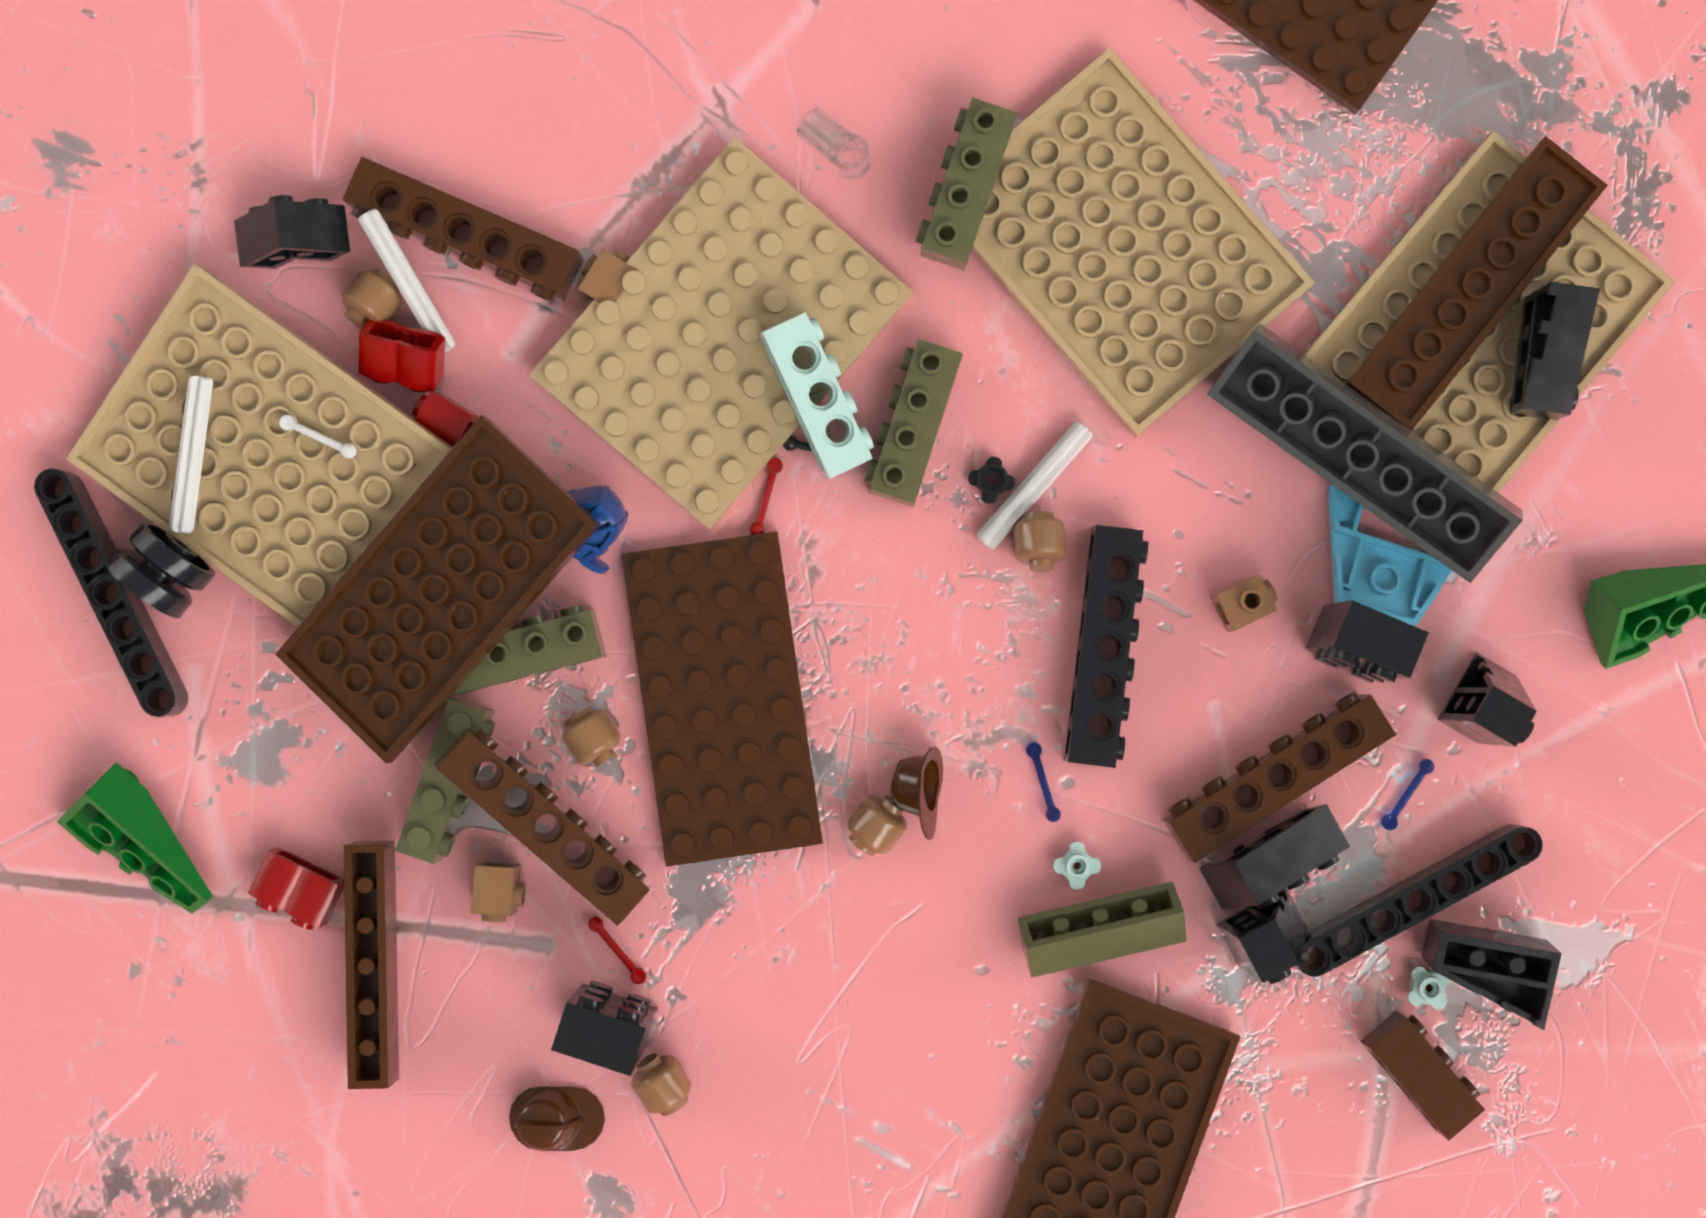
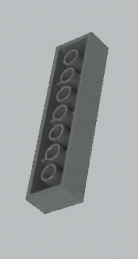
M1259 324L1207 393L1208 396L1469 583L1474 580L1523 521L1522 509L1262 324Z

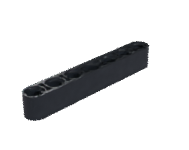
M50 468L38 474L34 484L36 496L142 709L147 714L155 717L179 715L188 704L187 690L142 600L123 586L106 567L107 563L116 554L117 549L83 481L79 476L59 469ZM60 479H63L65 490L61 496L57 497L54 487ZM80 514L83 520L82 527L75 533L71 526L74 516ZM97 548L100 553V561L97 566L92 568L89 563V555L91 551ZM114 583L117 587L118 595L115 601L110 603L106 597V590ZM131 618L135 623V632L128 639L124 634L123 627L125 622ZM148 653L152 657L153 667L146 674L141 668V659ZM163 689H166L171 697L170 704L166 709H163L158 702V695Z
M1515 824L1505 825L1307 932L1302 954L1308 947L1315 946L1318 951V958L1309 966H1304L1300 959V963L1294 967L1308 976L1318 977L1324 975L1534 861L1542 852L1543 842L1541 836L1530 827ZM1521 833L1525 839V846L1519 853H1515L1512 848V840L1517 834ZM1487 852L1491 859L1488 869L1480 872L1477 867V859L1482 853ZM1453 871L1456 876V883L1452 889L1445 891L1442 886V878L1447 872ZM1418 889L1422 897L1421 903L1417 908L1410 910L1407 905V897L1413 890ZM1384 908L1387 920L1382 927L1374 928L1372 916L1378 909ZM1349 927L1353 934L1352 940L1347 946L1339 947L1337 935L1340 930Z

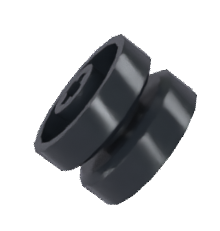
M143 520L129 538L136 551L120 548L107 563L106 567L123 586L160 612L180 619L192 604L191 595L186 588L202 591L215 576V572L209 564L182 541L168 534L162 528Z

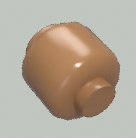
M375 269L373 272L361 271L342 294V303L347 309L344 314L345 317L361 329L368 320H389L401 305L399 289L394 280L378 269Z
M1047 511L1024 514L1023 520L1014 526L1016 559L1020 563L1029 565L1030 571L1033 572L1052 570L1054 568L1053 564L1061 561L1066 556L1063 522L1054 518V514Z
M589 706L564 722L567 728L562 733V739L578 764L585 765L593 761L597 768L617 755L613 748L619 744L621 736L605 710L597 709L594 711Z
M885 795L883 799L874 796L867 797L848 821V828L851 832L849 839L858 849L868 855L873 856L875 853L886 854L893 848L907 829L906 820L901 814L903 810L896 806L890 796Z
M653 1053L643 1058L637 1064L638 1071L633 1076L631 1084L649 1113H660L662 1116L671 1115L687 1103L691 1082L674 1056L663 1055L659 1057L657 1053Z

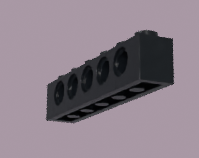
M1095 525L1091 528L1064 761L1116 768V761L1123 760L1125 737L1119 736L1121 720L1127 721L1130 709V698L1124 697L1126 681H1132L1135 666L1134 658H1129L1130 642H1136L1139 633V619L1133 618L1135 603H1141L1144 590V580L1138 579L1140 564H1146L1149 546L1148 541L1143 540L1144 530ZM1111 558H1118L1126 565V574L1121 580L1112 578L1107 572V564ZM1107 597H1114L1121 603L1122 611L1116 619H1110L1103 613L1102 604ZM1103 636L1112 637L1117 644L1115 655L1109 659L1104 658L1098 652L1097 645ZM1099 675H1106L1112 682V691L1104 698L1097 696L1093 690V682ZM1096 714L1103 715L1108 722L1107 731L1099 737L1093 736L1088 729L1090 718Z

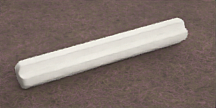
M371 209L359 217V223L422 329L444 336L445 352L449 351L455 346V341L377 209Z
M194 375L188 378L169 523L170 530L178 533H192L195 524L213 387L212 379Z
M1075 422L977 533V538L986 547L995 549L1023 515L1027 513L1091 440L1093 435L1091 431L1079 422Z

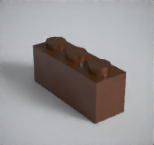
M1395 1011L1360 1042L1437 1133L1450 1141L1485 1110L1476 1099L1481 1094L1465 1076L1459 1079L1450 1069L1455 1063L1439 1045L1433 1049L1424 1037L1428 1034V1031L1415 1016L1410 1015L1407 1018Z

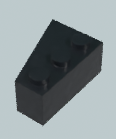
M1550 282L1524 297L1510 414L1559 420L1571 415L1578 402L1579 392L1577 386L1600 288Z
M1476 652L1437 720L1478 744L1516 747L1518 743H1523L1530 736L1534 728L1532 719L1537 710L1516 675Z
M1328 805L1306 808L1264 832L1265 835L1247 847L1241 844L1232 849L1234 855L1225 861L1213 864L1209 862L1201 866L1199 869L1221 909L1256 906L1258 910L1266 908L1279 900L1277 893L1286 887L1288 890H1291L1306 883L1310 879L1308 873L1314 869L1323 870L1337 863L1340 860L1338 854L1350 847Z
M1286 888L1277 893L1279 900L1272 905L1260 910L1256 906H1249L1216 924L1238 966L1262 983L1268 981L1270 984H1274L1287 978L1292 973L1290 968L1300 963L1308 928Z
M1435 919L1429 920L1422 958L1433 971L1477 995L1484 996L1497 1003L1503 1009L1513 1012L1540 1029L1545 1030L1562 955L1559 950L1546 939Z

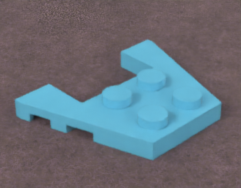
M1331 484L1328 488L1334 603L1353 600L1416 626L1441 590V586L1452 570L1429 554L1358 532L1357 528L1363 506Z

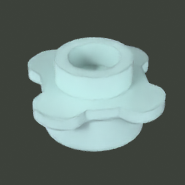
M1073 842L1069 845V850L1062 857L1054 860L1053 868L1056 873L1063 874L1069 880L1071 888L1079 890L1085 886V880L1091 874H1096L1100 871L1101 863L1099 859L1091 857L1085 851L1083 843ZM1075 862L1081 864L1079 869H1074L1073 865Z
M1420 966L1414 968L1410 974V991L1407 994L1408 1001L1414 1006L1427 1004L1436 1010L1444 1008L1447 1004L1445 990L1446 986L1450 983V979ZM1428 984L1432 986L1430 992H1427L1425 989Z

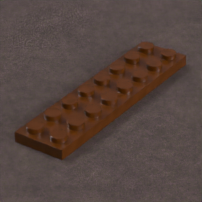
M1547 136L1543 137L1345 384L1412 431L1608 185Z

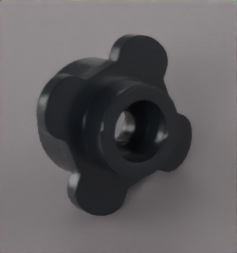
M997 457L988 458L986 465L979 470H972L968 475L969 484L977 487L981 493V500L987 504L994 503L999 494L1003 491L1012 490L1015 485L1014 477L1007 474L1006 470L1002 467V461ZM989 477L995 478L994 484L988 483Z

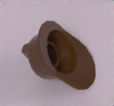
M937 747L929 748L925 756L909 757L900 760L896 766L890 791L893 802L900 810L919 816L921 828L927 840H931L936 831L938 798L943 781V758Z
M576 1087L529 1088L518 1095L511 1106L509 1120L515 1137L527 1148L539 1151H574L584 1149L597 1140L603 1130L605 1115L603 1106L598 1098L586 1089Z

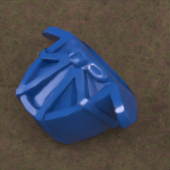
M597 485L584 487L579 490L571 489L567 493L601 524L572 558L577 559L583 566L593 572L605 574L610 567L599 556L607 552L608 547L616 541L628 521V512L625 510L620 498L615 492L610 490V486Z

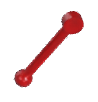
M771 458L767 463L769 475L756 521L749 527L751 535L765 532L763 521L776 475L783 469L782 461L778 458Z
M600 917L590 918L588 921L589 929L597 932L631 972L632 982L642 984L647 977L646 971L643 968H637L604 929L603 920Z

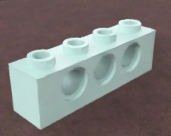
M805 312L760 333L759 337L824 478L831 479L873 459L869 451L874 448L872 439L865 427L859 428L853 414L858 412L856 404L848 390L842 392L836 378L841 376L840 369L833 355L829 354L826 356L819 341L824 340V335L816 318L809 319ZM797 347H804L811 352L812 363L806 370L797 368L793 363L792 355ZM815 383L823 384L828 389L829 398L823 406H817L810 400L809 391ZM834 419L841 421L845 427L843 439L836 443L832 442L826 435V427Z

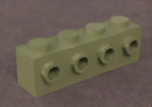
M973 97L968 110L960 109L954 131L960 133L956 147L948 145L941 165V168L947 170L943 184L935 182L928 205L935 207L931 220H922L916 242L922 244L921 257L965 271L1018 112Z
M920 339L917 340L915 349L907 347L900 370L906 371L907 374L903 386L895 384L888 407L894 408L895 411L891 423H882L876 444L883 446L878 461L870 460L864 481L871 483L869 488L870 494L914 507L963 353Z
M578 605L560 610V618L546 621L545 615H539L522 620L523 627L507 631L451 696L607 657L595 611H585L583 605Z
M458 698L448 699L395 851L431 864L441 861L443 856L448 857L455 841V834H452L456 819L462 818L469 797L465 796L462 790L437 770L434 763L467 727L475 734L479 729H482L491 737L495 722L492 721L493 710ZM479 763L474 770L475 778L479 773L481 763Z
M1173 881L1018 917L1022 947L1031 978L1186 942L1184 910Z

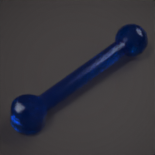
M1032 742L1027 745L1026 753L1033 759L1047 805L1046 818L1050 822H1057L1061 818V811L1054 805L1040 759L1042 748L1038 743Z
M1423 759L1419 763L1418 773L1391 813L1382 816L1380 823L1383 828L1393 830L1397 827L1398 815L1425 775L1434 771L1435 766L1432 760Z

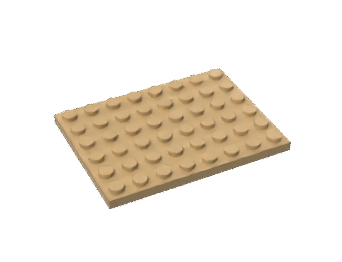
M1110 47L1012 130L972 248L975 254L1135 438L1240 349L1259 324L1265 327L1315 284L1314 280Z
M1492 131L1304 355L1340 381L1346 383L1526 157L1495 131ZM1590 210L1585 213L1412 430L1416 435L1498 493L1559 421L1510 414L1524 297L1550 282L1600 288L1577 386L1580 396L1675 282Z
M734 137L626 262L634 267L636 271H629L623 276L622 286L624 290L616 303L610 300L600 303L594 299L529 376L711 530L769 460L783 446L785 441L800 426L759 334L805 312L809 319L815 317L824 335V340L819 341L826 356L829 354L833 355L840 369L841 376L836 378L838 381L910 298L913 291ZM797 347L793 352L792 360L797 368L806 370L812 363V355L808 349ZM815 383L809 391L812 403L818 405L828 393V389L823 384Z
M194 263L66 459L168 534L182 541L197 555L298 628L453 447L202 265ZM194 375L212 379L213 387L195 524L192 533H178L170 530L169 523L188 378ZM284 415H293L296 417L297 422L342 444H353L357 449V453L352 459H346L340 451L298 431L283 430L279 424L280 418Z

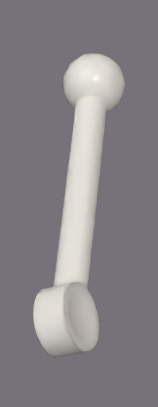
M284 415L280 418L279 424L283 430L298 431L340 451L346 459H352L357 453V449L353 444H342L297 422L296 417L293 415Z

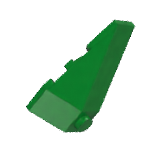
M1706 564L1624 570L1591 581L1584 613L1601 665L1607 669L1639 658L1650 651L1648 644L1665 634L1670 639L1682 633L1681 627L1697 615L1706 619Z
M115 763L57 821L92 852L99 855L104 850L121 861L119 868L130 875L134 871L148 877L149 884L153 890L191 914L212 897L208 887L147 789L139 783L135 774L127 769H123L118 763Z

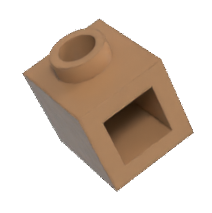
M602 249L598 257L593 254L586 262L582 270V275L585 277L578 290L592 301L595 299L601 303L610 300L616 303L624 290L622 286L623 276L629 271H636V269L626 263L630 257L616 249L611 254Z
M1261 575L1250 577L1210 597L1227 632L1236 631L1277 611L1274 604L1278 600L1276 592L1269 580L1263 581Z
M480 862L474 865L471 914H482V921L505 922L506 916L515 914L518 906L523 907L526 888L525 883L520 882L521 865Z

